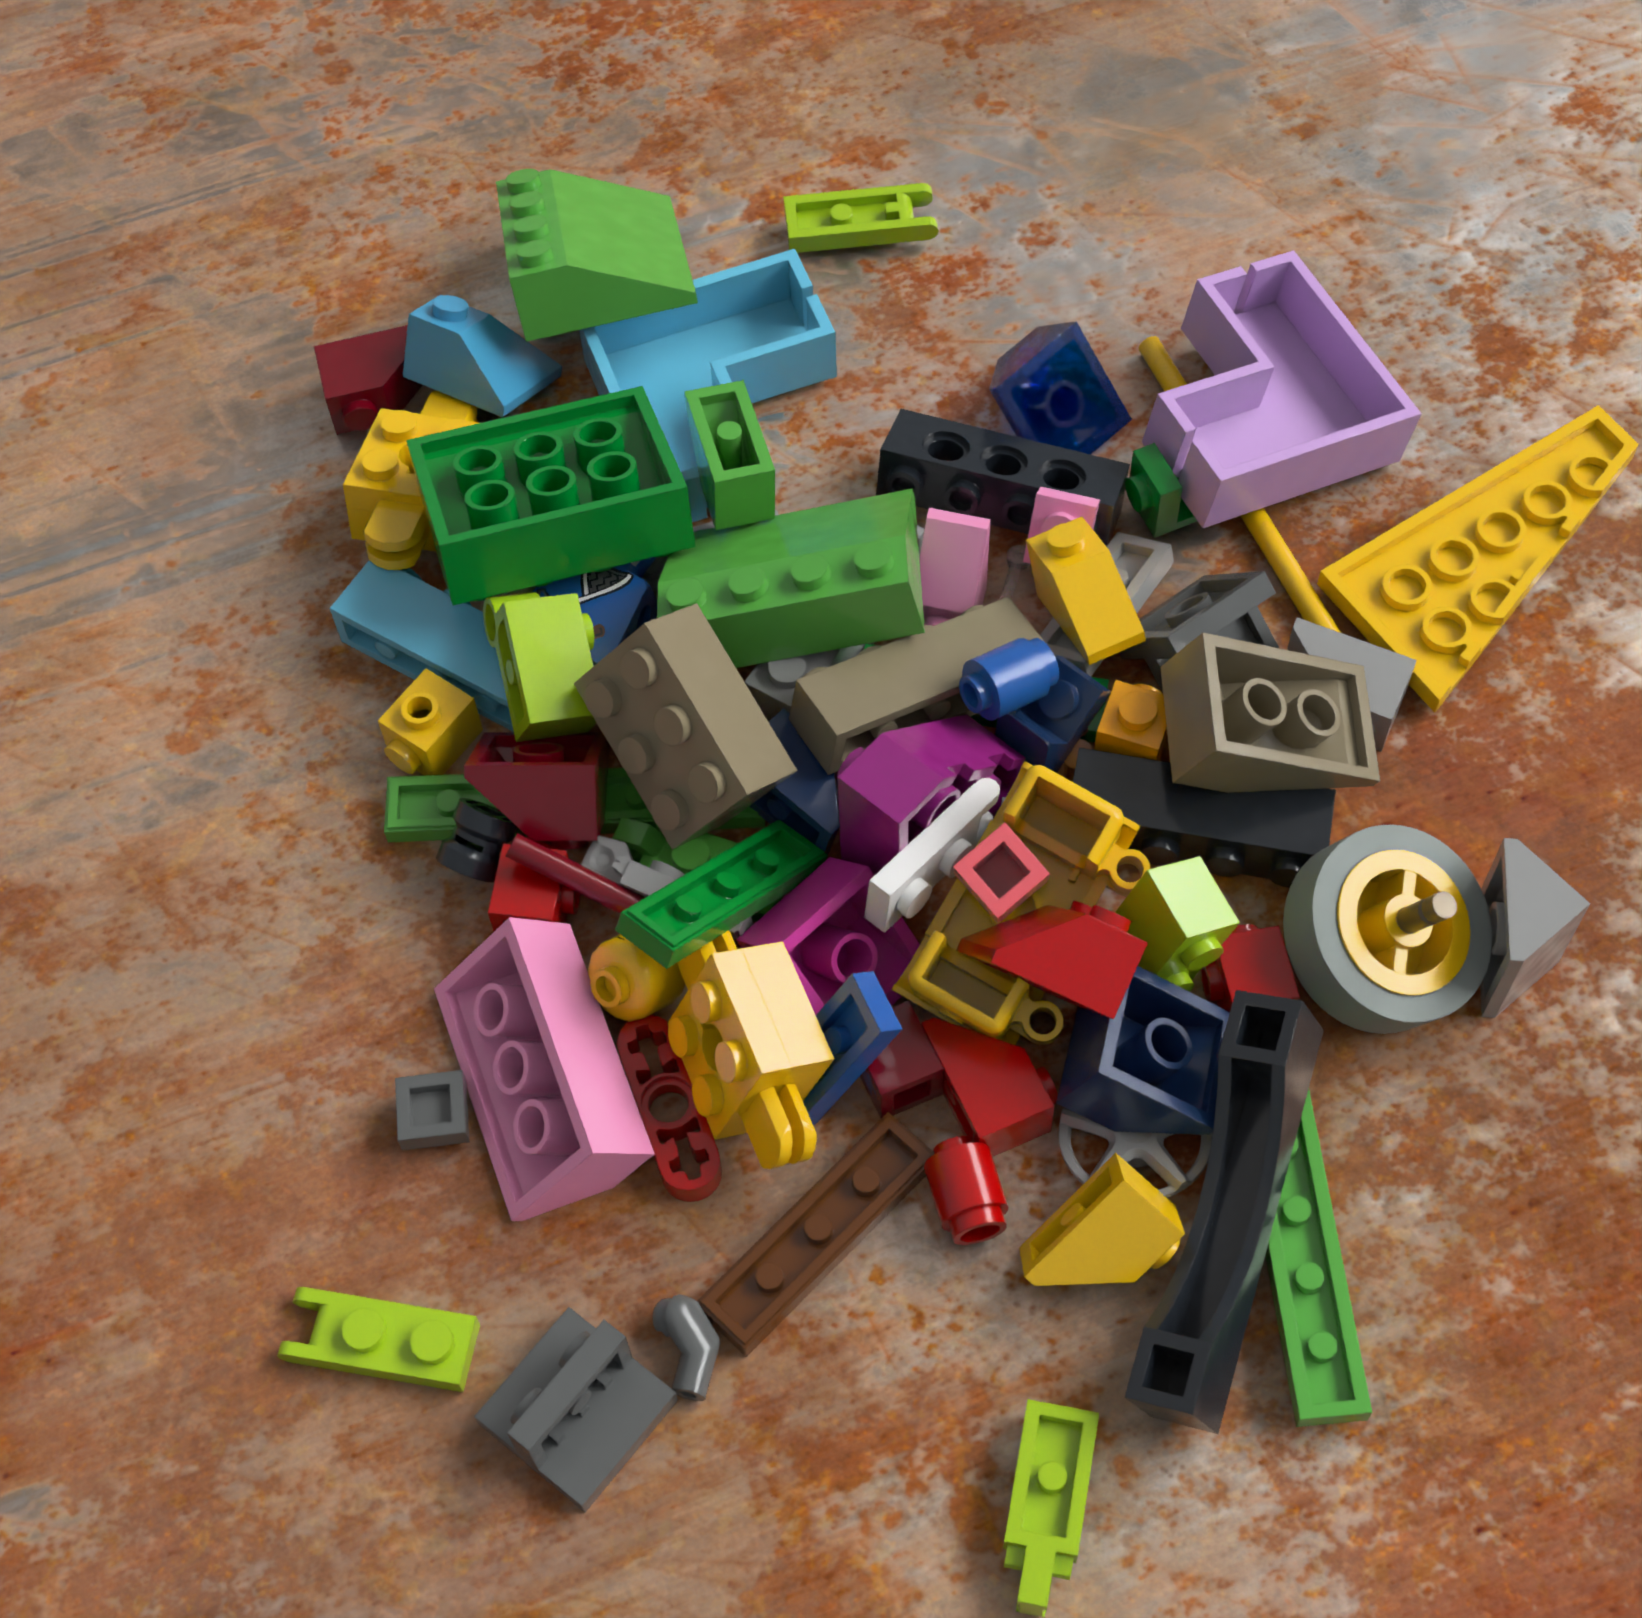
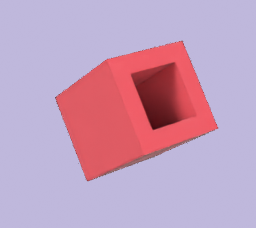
M1005 822L953 866L954 875L997 924L1049 881L1050 873Z

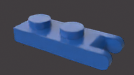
M874 971L852 973L816 1015L835 1059L803 1100L813 1125L828 1112L902 1030Z

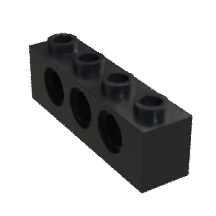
M900 409L880 449L876 496L913 489L915 505L917 507L925 509L934 508L990 519V525L1029 534L1036 494L1040 486L1100 499L1093 530L1107 547L1122 511L1126 490L1125 481L1128 478L1130 464Z

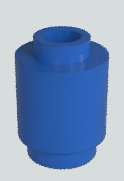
M1017 638L966 661L962 669V678L959 681L960 694L970 711L979 713L983 718L993 721L1045 697L1050 687L1056 685L1059 680L1058 663L1052 650L1043 640L1039 638L1031 640Z

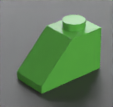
M744 380L684 391L700 484L715 530L775 519V468Z

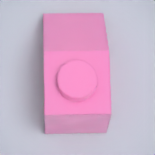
M929 508L919 558L924 625L935 626L960 616L967 609L975 605L983 604L987 590L990 519Z

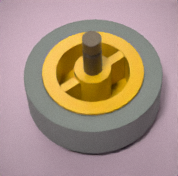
M1378 825L1357 831L1312 856L1295 876L1286 898L1283 919L1284 939L1289 960L1296 976L1309 996L1325 1012L1355 1029L1381 1034L1397 1033L1450 1015L1468 1002L1477 991L1486 974L1492 950V926L1489 909L1480 885L1467 865L1453 850L1437 838L1423 831L1402 825Z

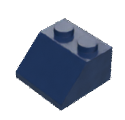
M1137 966L1114 1019L1077 1007L1056 1103L1114 1132L1212 1134L1218 1088V1054L1230 1012Z

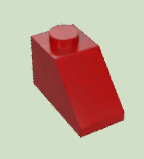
M934 1017L921 1022L944 1068L943 1095L964 1136L971 1137L973 1142L987 1144L990 1147L992 1157L1051 1132L1054 1105H1057L1058 1093L1048 1071L1043 1066L1035 1069L1024 1048Z

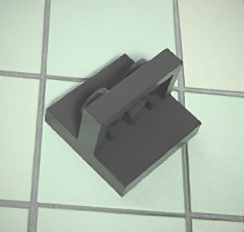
M1265 571L1204 575L1140 618L1146 641L1119 652V655L1122 659H1145L1163 693L1160 667L1203 632L1279 648L1257 607L1276 592Z
M568 1307L474 1417L482 1428L586 1513L672 1409L678 1398L674 1390L632 1357L626 1336L606 1320H603L595 1328Z

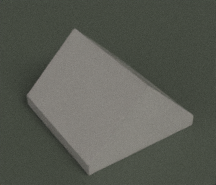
M1513 838L1503 839L1481 888L1489 909L1492 926L1490 961L1486 974L1480 984L1482 1017H1497L1559 963L1590 905L1583 896L1520 840Z

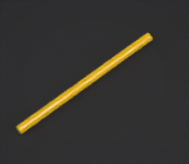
M1150 336L1140 343L1138 349L1164 392L1187 385L1157 336ZM1261 508L1241 515V518L1303 619L1340 632L1265 509Z

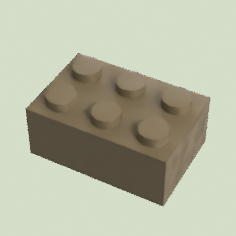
M697 603L644 623L574 683L588 710L594 717L672 850L724 825L797 772L796 767Z

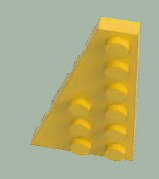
M1598 405L1320 571L1317 585L1371 644L1417 660L1409 685L1436 713L1630 463L1639 444Z

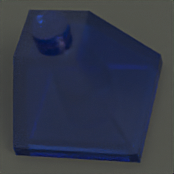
M1077 321L1038 326L997 360L989 390L1017 437L1092 454L1132 420Z

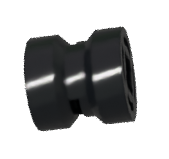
M460 798L452 816L456 826L452 836L442 841L436 859L442 865L462 875L493 883L495 882L502 846L513 840L518 827L499 809L476 800Z

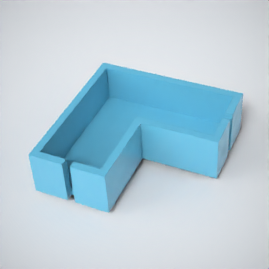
M795 249L693 279L698 300L696 304L579 330L584 360L599 396L643 386L688 487L692 522L707 518L706 508L708 506L700 484L684 391L744 380L751 403H755L837 377L835 330L818 295H813V285Z

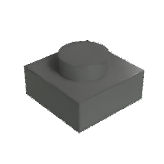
M463 1070L395 1078L397 1138L402 1151L470 1142L467 1084Z

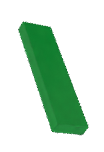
M777 820L622 911L615 930L668 969L792 891L823 864L828 855L784 822Z

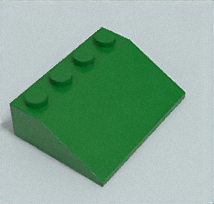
M643 386L406 440L452 606L470 601H483L495 595L532 586H545L553 581L590 572H603L615 566L652 557H665L673 552L696 547L688 487Z

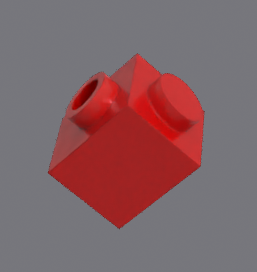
M536 842L568 858L567 850H558L550 844ZM503 844L488 909V916L493 931L498 929L509 917L565 923L567 914H577L581 894L505 857L511 844Z
M1252 924L1238 925L1221 945L1224 950L1222 955L1200 970L1201 983L1207 1001H1217L1219 1007L1229 1012L1236 990L1295 1000L1300 998L1279 925L1258 928Z

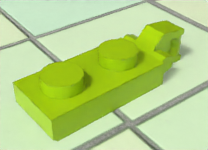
M1027 1400L1003 1549H1006L1004 1567L1022 1571L1016 1612L1045 1618L1052 1577L1066 1580L1071 1578L1073 1563L1077 1562L1099 1412Z

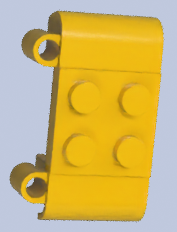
M1025 761L994 819L990 821L977 845L980 844L1005 822L1050 873L1049 881L1000 923L1046 905L1069 910L1073 900L1093 907V905L1098 903L1106 888L1119 895L1128 896L1139 880L1131 883L1123 881L1117 874V868L1123 864H1132L1138 868L1141 877L1147 870L1151 869L1150 863L1143 853L1134 849H1128L1140 828L1138 824L1124 817L1118 807L1043 765L1033 766ZM957 878L925 932V937L910 963L891 990L948 1023L1016 1045L1020 1036L1037 1045H1047L1054 1042L1061 1033L1063 1015L1055 1004L1049 1001H1042L1046 992L1029 985L1019 977L1016 979L956 951L961 938L997 925ZM1038 1012H1046L1053 1017L1055 1028L1048 1034H1038L1030 1026L1029 1021L1031 1017Z

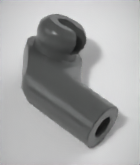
M682 1294L675 1295L672 1298L661 1299L653 1310V1325L656 1331H662L666 1337H671L681 1352L671 1389L679 1397L693 1401H704L720 1346L719 1336L698 1301Z

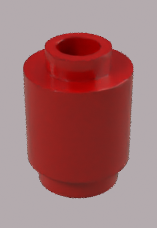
M957 1136L937 1144L933 1148L934 1155L924 1163V1170L942 1229L951 1232L953 1241L957 1245L977 1244L1000 1235L1007 1228L1004 1215L1009 1207L990 1147L985 1143L973 1142V1139L969 1136Z

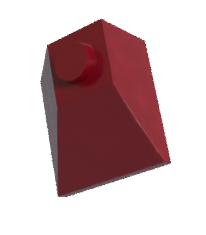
M484 732L464 764V778L532 841H550V845L557 849L582 848L587 846L589 841L598 840L605 822L610 744L603 732H585L516 742L514 732Z

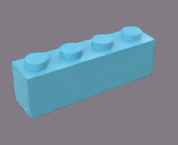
M368 561L329 608L341 642L414 680L427 668L473 697L478 714L514 732L496 647L490 646L487 640L483 612L474 608L470 602L452 606L448 589L441 591L425 583L410 568L386 570Z

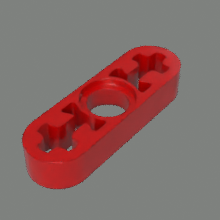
M649 1015L643 1019L627 1022L621 1029L617 1039L620 1061L655 1153L653 1156L664 1187L673 1197L681 1201H700L709 1197L721 1182L722 1166L719 1151L706 1117L702 1116L695 1107L692 1096V1083L682 1058L678 1057L671 1048L668 1036V1021L655 1015ZM645 1038H651L653 1044L658 1046V1056L663 1071L662 1074L652 1078L646 1058L642 1052H639V1041ZM673 1092L686 1098L689 1105L684 1116L674 1122H662L654 1118L650 1113V1108L653 1101L661 1094ZM686 1137L688 1138L695 1161L697 1163L704 1162L700 1165L701 1176L692 1180L688 1179L684 1171H678L681 1169V1161L675 1141Z

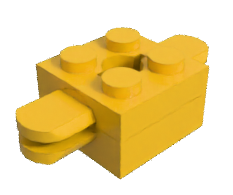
M433 391L425 401L420 414L405 410L380 408L343 483L351 538L366 541L365 546L369 561L377 567L386 570L410 568L415 565L422 550L436 552L406 440L479 424L476 418V406L442 392Z
M728 930L677 962L688 991L667 1023L669 1026L668 1036L671 1048L678 1057L682 1058L692 1083V1096L695 1107L702 1116L706 1117L715 1140L747 1133L760 1165L764 1169L779 1168L787 1163L797 1164L806 1162L812 1158L816 1149L817 1134L803 1100L835 1058L783 941L737 949Z

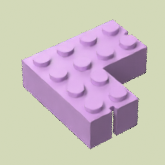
M1293 250L1250 264L1247 273L1240 266L1197 279L1181 330L1215 376L1158 393L1142 443L1144 446L1152 443L1157 445L1175 476L1179 477L1178 481L1183 487L1182 500L1202 528H1206L1399 462L1422 413Z

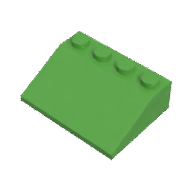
M521 169L509 174L504 180L496 181L509 280L526 342L698 303L670 196L551 169L540 172L535 169Z
M913 489L775 515V519L721 530H715L714 527L694 531L696 547L673 552L668 555L658 581L657 618L697 603L736 668L925 633L916 505Z

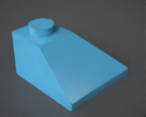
M439 295L409 313L403 377L504 417L561 377L562 365L531 343L526 342L524 338L492 315L468 306V303L462 298L451 295Z

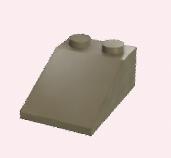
M1203 632L1160 667L1173 783L1230 793L1369 787L1380 782L1364 666Z

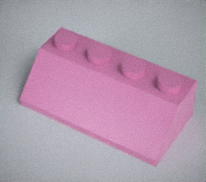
M509 917L434 988L460 1068L463 1070L466 1078L467 1089L511 1221H524L614 1188L655 1153L602 1009L592 993L589 974L571 925L568 923Z

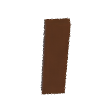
M887 1112L697 1300L710 1323L747 1357L926 1176L924 1163L934 1155V1152Z

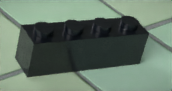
M1079 748L1073 783L1118 807L1124 817L1140 826L1128 849H1134L1143 853L1150 864L1164 866L1200 856L1212 874L1223 877L1243 874L1266 878L1277 885L1290 888L1302 866L1316 853L1329 846L1336 795L1335 789L1227 793L1173 783L1170 762Z

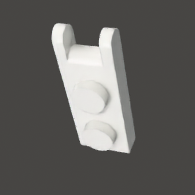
M981 778L974 783L958 800L954 801L870 879L865 919L885 933L903 915L906 918L915 916L929 899L932 887L945 875L950 878L955 877L953 866L976 847L988 824L993 820V816L988 810L996 804L1000 793L999 784L995 780Z

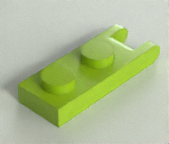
M926 183L783 196L789 250L795 249L797 253L931 240L939 232L935 218L929 216L914 218L913 207L927 206L933 200L932 188Z
M308 1287L296 1288L293 1303L305 1309L318 1311L309 1344L281 1341L277 1354L278 1358L296 1364L464 1392L480 1328L477 1316Z

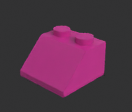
M829 857L746 930L741 937L736 939L741 948L783 941L815 1015H817L852 973L874 971L892 1006L902 996L891 989L902 976L920 945L902 917L885 933L865 919L869 881L874 877V874L866 865Z

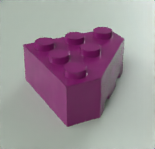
M967 714L882 732L866 749L859 747L851 752L840 766L837 774L841 860L866 865L875 876L981 778H991L1000 787L998 801L988 810L994 819L1002 805V797L1008 795L1026 757Z

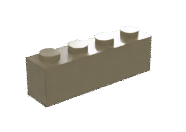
M1009 596L985 606L975 605L967 609L960 616L935 626L924 625L925 633L910 635L881 647L877 645L868 647L856 657L828 668H814L802 678L797 679L789 720L826 773L830 775L839 771L840 766L851 752L859 747L866 749L882 732L966 714L968 716L977 714L968 709L959 690V681L962 678V669L965 662L1017 638H1025L1027 640L1039 638L1043 640Z

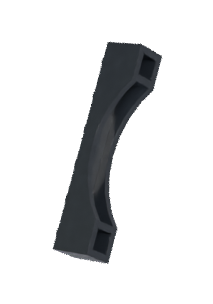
M1240 990L1235 992L1218 1054V1088L1214 1129L1199 1204L1175 1273L1158 1306L1144 1325L1125 1393L1127 1400L1150 1417L1219 1434L1324 1032L1308 1007L1301 1000Z

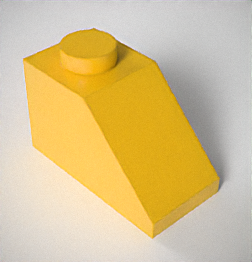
M1082 516L1067 523L1056 525L1050 530L1026 540L1037 596L1089 665L1146 641L1144 629L1109 549Z
M1115 1153L1019 1247L1024 1277L1034 1286L1136 1282L1150 1267L1152 1269L1160 1268L1172 1258L1180 1245V1238L1185 1235L1176 1206L1122 1157Z

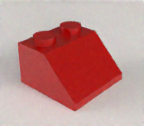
M1073 900L1069 910L1046 905L961 938L956 951L1016 979L1019 977L1029 985L1072 1005L1114 1019L1148 942L1127 933L1132 922L1129 919L1097 905L1091 907Z

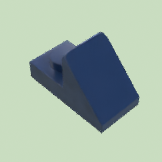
M1054 655L1059 667V680L1057 684L1050 687L1045 697L998 718L995 735L1026 757L1025 762L1033 766L1043 765L1058 773L1111 691L1063 656Z

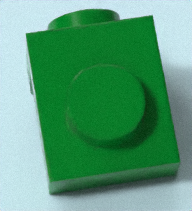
M1152 443L1133 451L1130 476L1125 481V488L1132 507L1139 512L1153 537L1156 538L1195 523L1197 519L1181 498L1183 487L1178 481L1179 477L1175 476L1157 445Z

